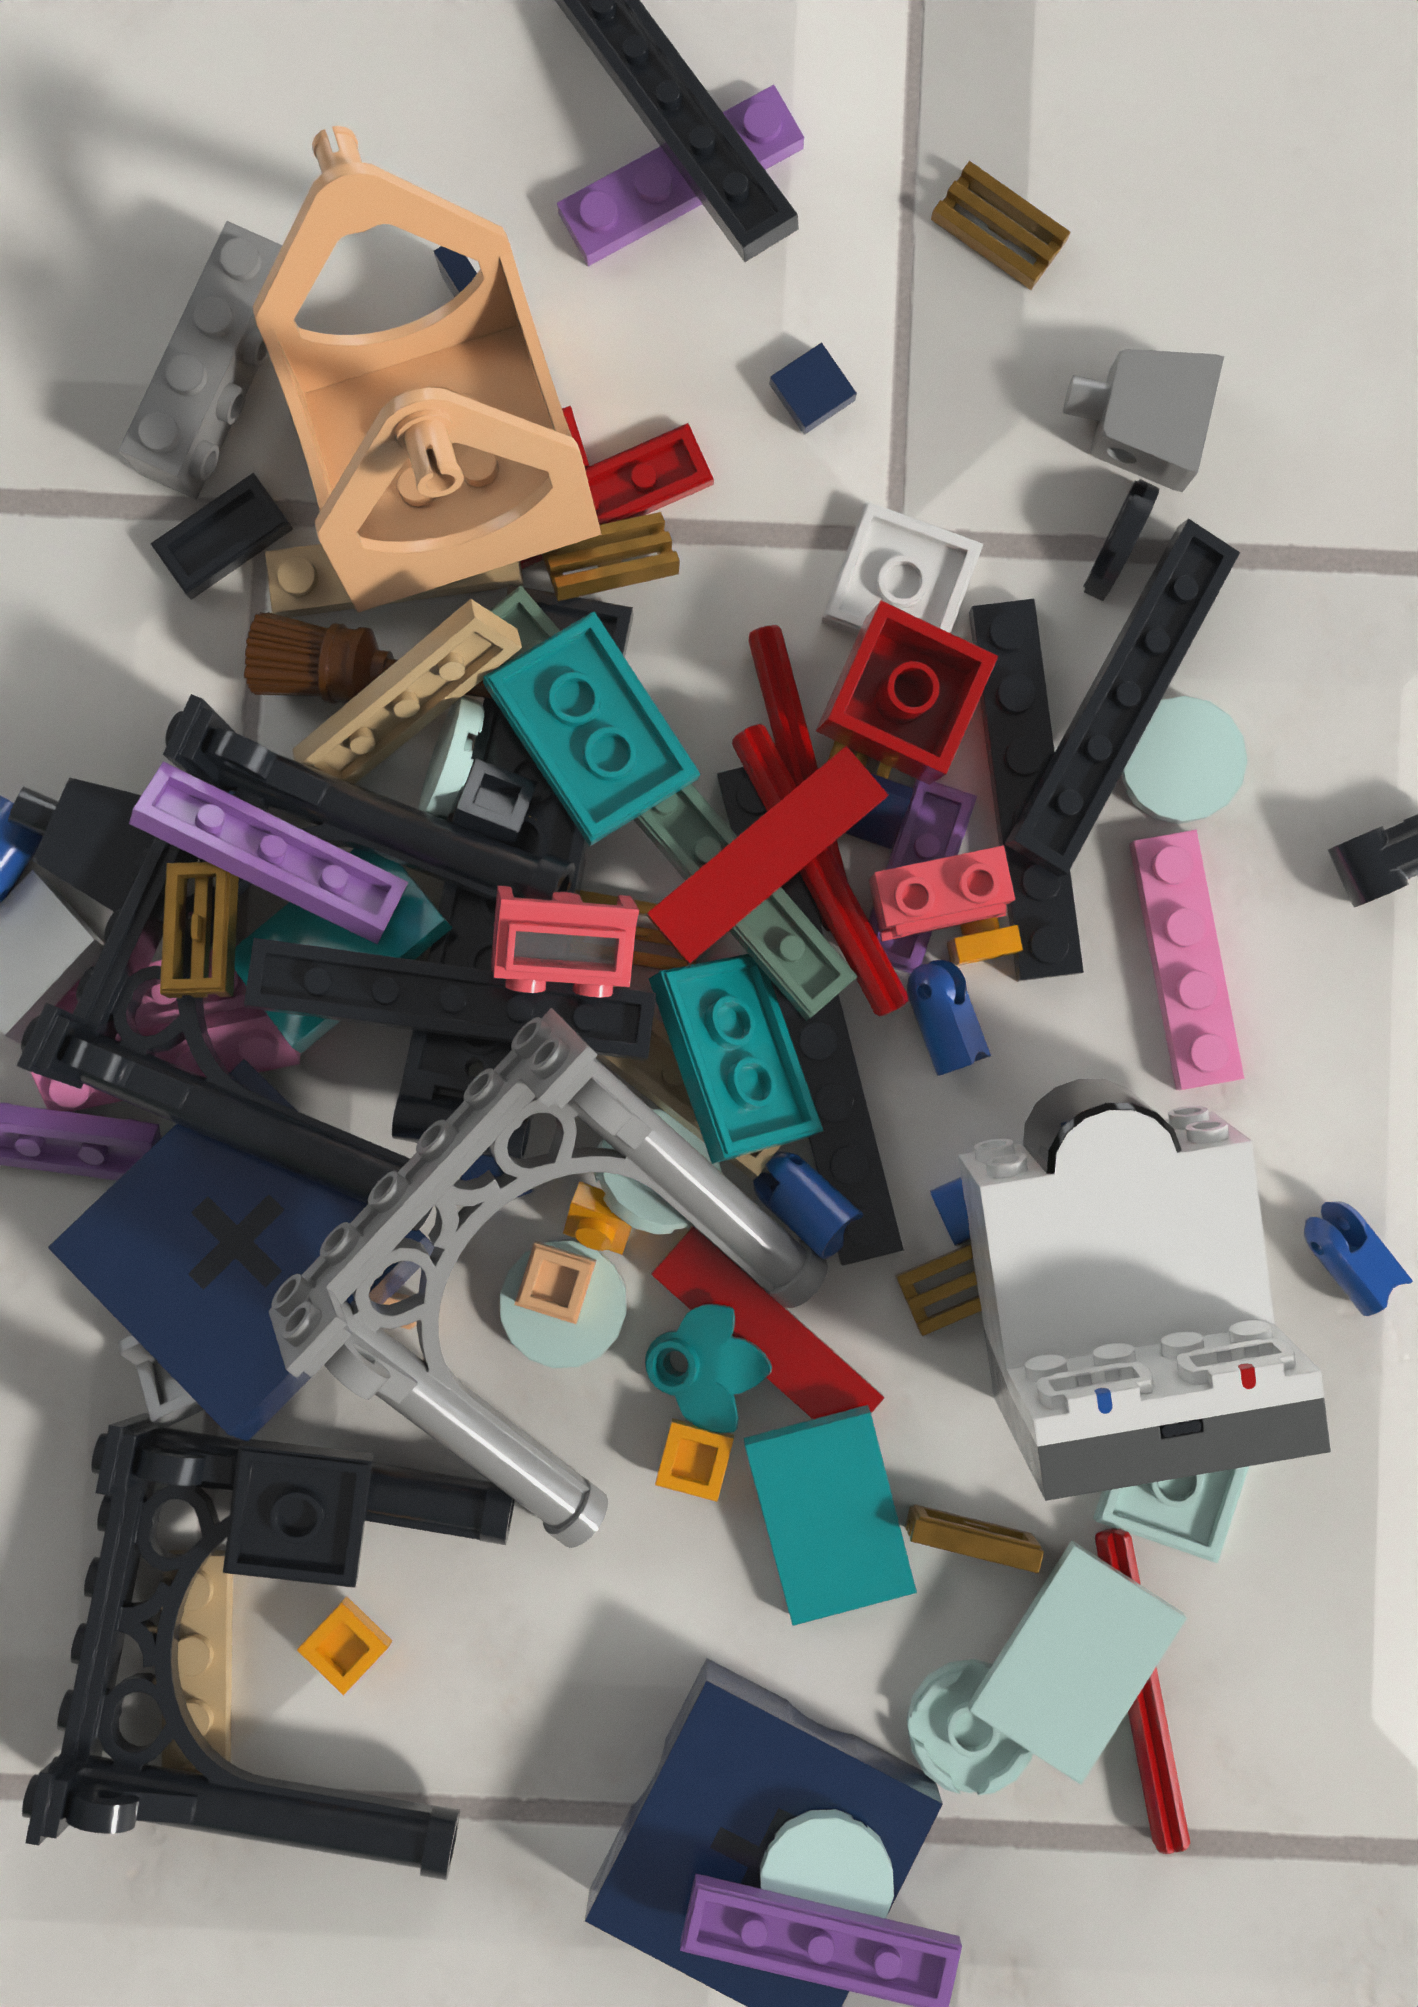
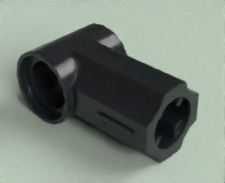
M1418 814L1386 830L1381 826L1328 849L1353 907L1363 905L1409 885L1408 879L1418 875Z

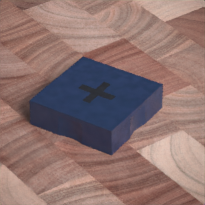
M245 1059L230 1072L242 1085L252 1092L296 1110ZM176 1124L48 1248L228 1435L249 1441L311 1378L304 1371L296 1378L285 1368L269 1315L276 1292L291 1276L295 1274L302 1275L320 1256L321 1246L327 1236L338 1225L344 1222L350 1224L368 1204ZM411 1230L404 1237L423 1244L429 1256L435 1248L432 1242L420 1230ZM399 1261L391 1264L370 1287L369 1298L378 1304H384L420 1266L412 1261ZM352 1294L346 1300L349 1304L353 1301Z
M706 1658L665 1739L661 1760L654 1777L637 1802L631 1806L589 1889L585 1922L746 2007H842L849 1993L847 1990L680 1951V1940L695 1874L761 1889V1861L765 1850L767 1852L769 1844L775 1839L776 1832L785 1822L810 1810L836 1809L852 1815L854 1820L862 1822L866 1827L868 1825L880 1836L893 1869L894 1898L890 1906L891 1909L943 1805L937 1784L919 1768L853 1734L836 1731L813 1721L792 1706L788 1700Z

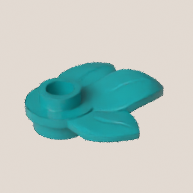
M704 1304L689 1311L682 1320L678 1330L663 1333L650 1344L645 1356V1368L650 1381L656 1388L666 1394L675 1396L680 1411L687 1421L712 1432L732 1433L738 1429V1412L734 1394L743 1393L761 1383L771 1373L772 1364L756 1344L745 1338L732 1336L735 1327L733 1307L721 1304ZM672 1351L680 1352L686 1357L688 1362L686 1372H679L672 1367L670 1362Z

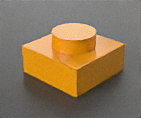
M998 917L960 925L962 936L947 942L950 962L956 966L1013 955L1023 950L1018 925L1000 928Z
M579 1181L570 1204L563 1234L576 1238L579 1243L587 1248L598 1251L610 1250L623 1255L632 1227L611 1212L603 1200L605 1192L602 1189Z
M672 1418L655 1485L717 1502L732 1449L734 1434L712 1432L697 1427L690 1422Z
M346 1596L304 1640L297 1651L344 1696L389 1648L393 1640Z

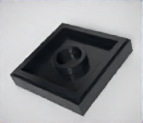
M250 1439L249 1441L241 1440L237 1453L223 1573L355 1588L360 1566L374 1453Z

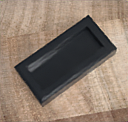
M253 472L150 544L184 593L192 600L288 534L293 528Z

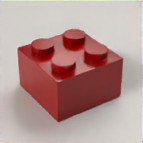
M880 600L864 620L815 732L845 746L847 745L849 748L930 785L947 774L998 656Z

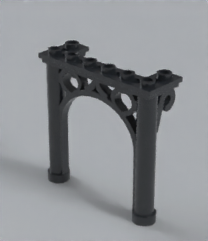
M191 694L184 710L176 713L168 725L165 736L166 748L163 755L178 769L227 793L230 791L235 792L231 795L269 813L268 808L270 806L313 823L316 826L301 829L336 847L355 848L374 853L496 902L497 886L511 887L514 898L552 900L553 893L570 892L575 873L574 863L549 853L541 858L274 753L261 744L237 734L203 698ZM155 837L151 847L145 849L135 862L132 872L133 886L123 907L116 909L107 922L104 933L106 943L95 967L89 968L79 982L76 992L78 1003L73 1014L46 1003L41 1014L29 1023L21 1040V1050L23 1053L17 1066L79 1089L85 1084L368 1204V1197L377 1182L391 1171L398 1172L410 1158L264 1098L242 1085L226 1069L212 1045L204 1017L203 997L194 998L191 995H182V998H177L180 1016L155 1035L143 1036L137 1029L135 1015L142 1003V997L147 990L160 984L161 966L149 967L163 937L167 863L197 862L198 859L200 862H207ZM240 877L238 881V899L252 884ZM214 885L212 892L210 950L213 944L216 890ZM195 893L187 897L183 979H190L192 938L191 926L187 920H191L192 914H194ZM117 1034L120 1035L121 1041L115 1040ZM186 1039L195 1061L206 1077L155 1056V1053L169 1051ZM432 1208L412 1229L413 1231H418L422 1227Z
M148 1413L110 1424L108 1432L102 1433L99 1436L92 1456V1473L99 1474L95 1493L105 1495L98 1513L97 1529L105 1533L100 1558H93L85 1578L84 1596L92 1598L87 1623L79 1625L71 1648V1663L78 1664L74 1689L67 1690L58 1713L57 1729L65 1731L61 1754L55 1756L51 1763L42 1769L39 1774H34L29 1781L22 1805V1816L30 1818L25 1843L39 1846L47 1837L56 1839L69 1825L87 1832L115 1834L130 1831L135 1828L136 1821L421 1868L420 1876L447 1880L457 1837L460 1809L252 1774L224 1759L202 1736L191 1717L182 1692L178 1668L179 1631L184 1606L198 1573L219 1545L227 1539L230 1515L220 1521L211 1497L202 1488L233 1493L238 1446L241 1440L168 1427L159 1428L151 1422ZM373 1462L365 1521L506 1545L515 1500L491 1481ZM155 1482L168 1484L167 1487L153 1494ZM170 1499H180L188 1502L194 1508L198 1517L202 1538L184 1554L167 1552L160 1546L156 1537L162 1506ZM141 1555L152 1567L162 1571L179 1569L174 1580L168 1577L162 1579L156 1592L149 1599L143 1602H132ZM161 1612L157 1628L149 1618ZM125 1634H127L138 1643L141 1649L143 1668L155 1666V1675L153 1673H136L116 1685ZM132 1692H143L151 1695L157 1701L167 1723L154 1742L148 1745L136 1746L129 1743L122 1736L119 1729L122 1703L125 1696ZM174 1739L186 1758L200 1773L149 1765L148 1762L155 1760ZM104 1750L111 1758L102 1757V1751Z

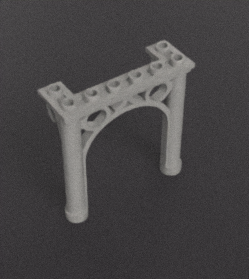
M551 1008L542 1018L536 1017L530 1020L519 1030L512 1041V1050L494 1070L492 1068L486 1069L473 1079L465 1091V1101L446 1121L443 1119L438 1120L423 1133L417 1143L416 1153L398 1172L391 1171L377 1182L368 1197V1205L350 1224L344 1222L338 1225L327 1236L321 1246L320 1256L302 1275L295 1274L281 1285L272 1300V1308L269 1310V1315L285 1368L289 1373L298 1378L304 1371L310 1377H313L324 1365L339 1382L359 1397L369 1400L374 1395L378 1396L540 1518L548 1534L564 1546L574 1548L590 1539L600 1527L608 1508L607 1495L465 1386L448 1368L441 1352L438 1320L443 1292L458 1257L481 1226L507 1203L540 1184L572 1174L604 1172L635 1179L658 1193L759 1282L763 1289L785 1308H794L802 1305L819 1290L825 1280L828 1264L826 1259L823 1260L802 1240L796 1241L604 1067L596 1059L598 1054ZM539 1112L550 1113L555 1116L557 1123L556 1131L547 1154L527 1159L514 1158L508 1154V1140L513 1131L519 1128L526 1118ZM578 1116L615 1150L595 1147L574 1148L577 1135L574 1118ZM488 1147L490 1154L504 1172V1174L496 1179L488 1170L478 1178L467 1181L458 1180ZM435 1205L437 1212L435 1225L428 1235L435 1248L429 1256L423 1244L404 1237ZM456 1205L463 1206V1208L458 1212ZM399 1261H412L421 1267L419 1292L390 1305L378 1304L369 1298L370 1287L391 1264ZM352 1294L353 1301L349 1304L346 1300ZM417 1322L419 1345L424 1359H420L382 1328L395 1329Z

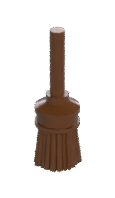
M260 612L254 616V621L250 625V631L246 639L244 678H247L246 684L254 695L321 696L325 703H348L398 659H394L391 651L379 649L375 634L371 628L359 627L351 629L339 623H333L329 628L270 612ZM483 680L465 694L467 696L493 699L483 684Z

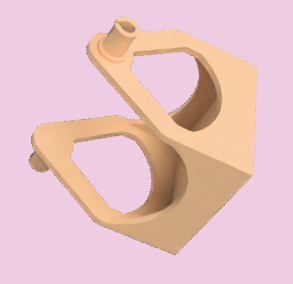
M332 126L339 151L335 153L332 151L326 130H321L313 139L312 150L318 160L322 174L313 182L254 302L253 313L283 390L310 472L320 511L315 519L318 539L357 612L375 608L602 535L582 455L577 442L572 438L526 300L512 249L504 229L373 164L362 163L358 150V141L352 130L342 126ZM390 224L474 259L479 263V272L457 296L434 312L400 327L368 334L334 335L299 328L294 320L337 241L346 235L364 232L377 225Z

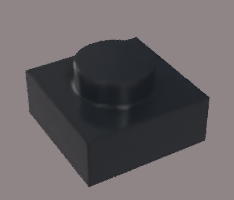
M476 759L455 810L452 823L514 846L538 782Z

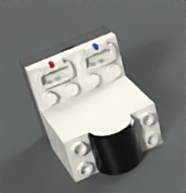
M1077 1079L1053 1088L1036 1102L1024 1125L1023 1144L1014 1145L1013 1140L1010 1139L986 1140L974 1145L975 1152L958 1155L994 1399L1045 1501L1331 1452L1321 1370L1274 1322L1252 1140L1214 1112H1208V1108L1203 1106H1187L1173 1109L1168 1112L1169 1119L1164 1120L1154 1109L1127 1087L1106 1079Z

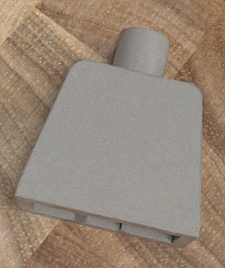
M1136 349L1122 350L1111 366L1106 382L1076 375L1072 376L1065 398L1063 413L1097 421L1091 446V454L1095 458L1172 490L1183 492L1199 470L1224 356L1205 353Z

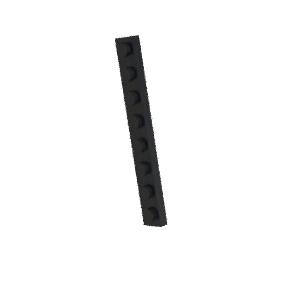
M744 767L717 773L729 826L737 837L767 812ZM798 872L781 888L824 937L816 903L800 872ZM771 981L823 1128L822 1132L808 1137L816 1170L864 1215L861 1219L852 1221L846 1226L843 1247L837 1252L840 1264L844 1266L904 1251L839 994L806 1021Z

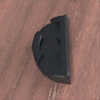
M1141 479L1133 482L1083 585L1085 588L1084 593L1104 601L1120 575L1147 522L1160 488Z

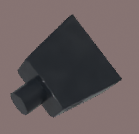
M69 778L59 801L23 787L13 804L8 818V822L43 836L33 859L35 863L113 912L119 907H123L133 886L132 872L135 862L145 849L151 847L155 836L129 824L133 808L141 795L75 778Z

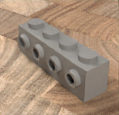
M226 221L118 450L140 475L197 500L205 481L210 478L215 470L219 451L232 424L237 421L243 410L246 394L255 374L269 354L255 321L253 305L282 247L281 244Z

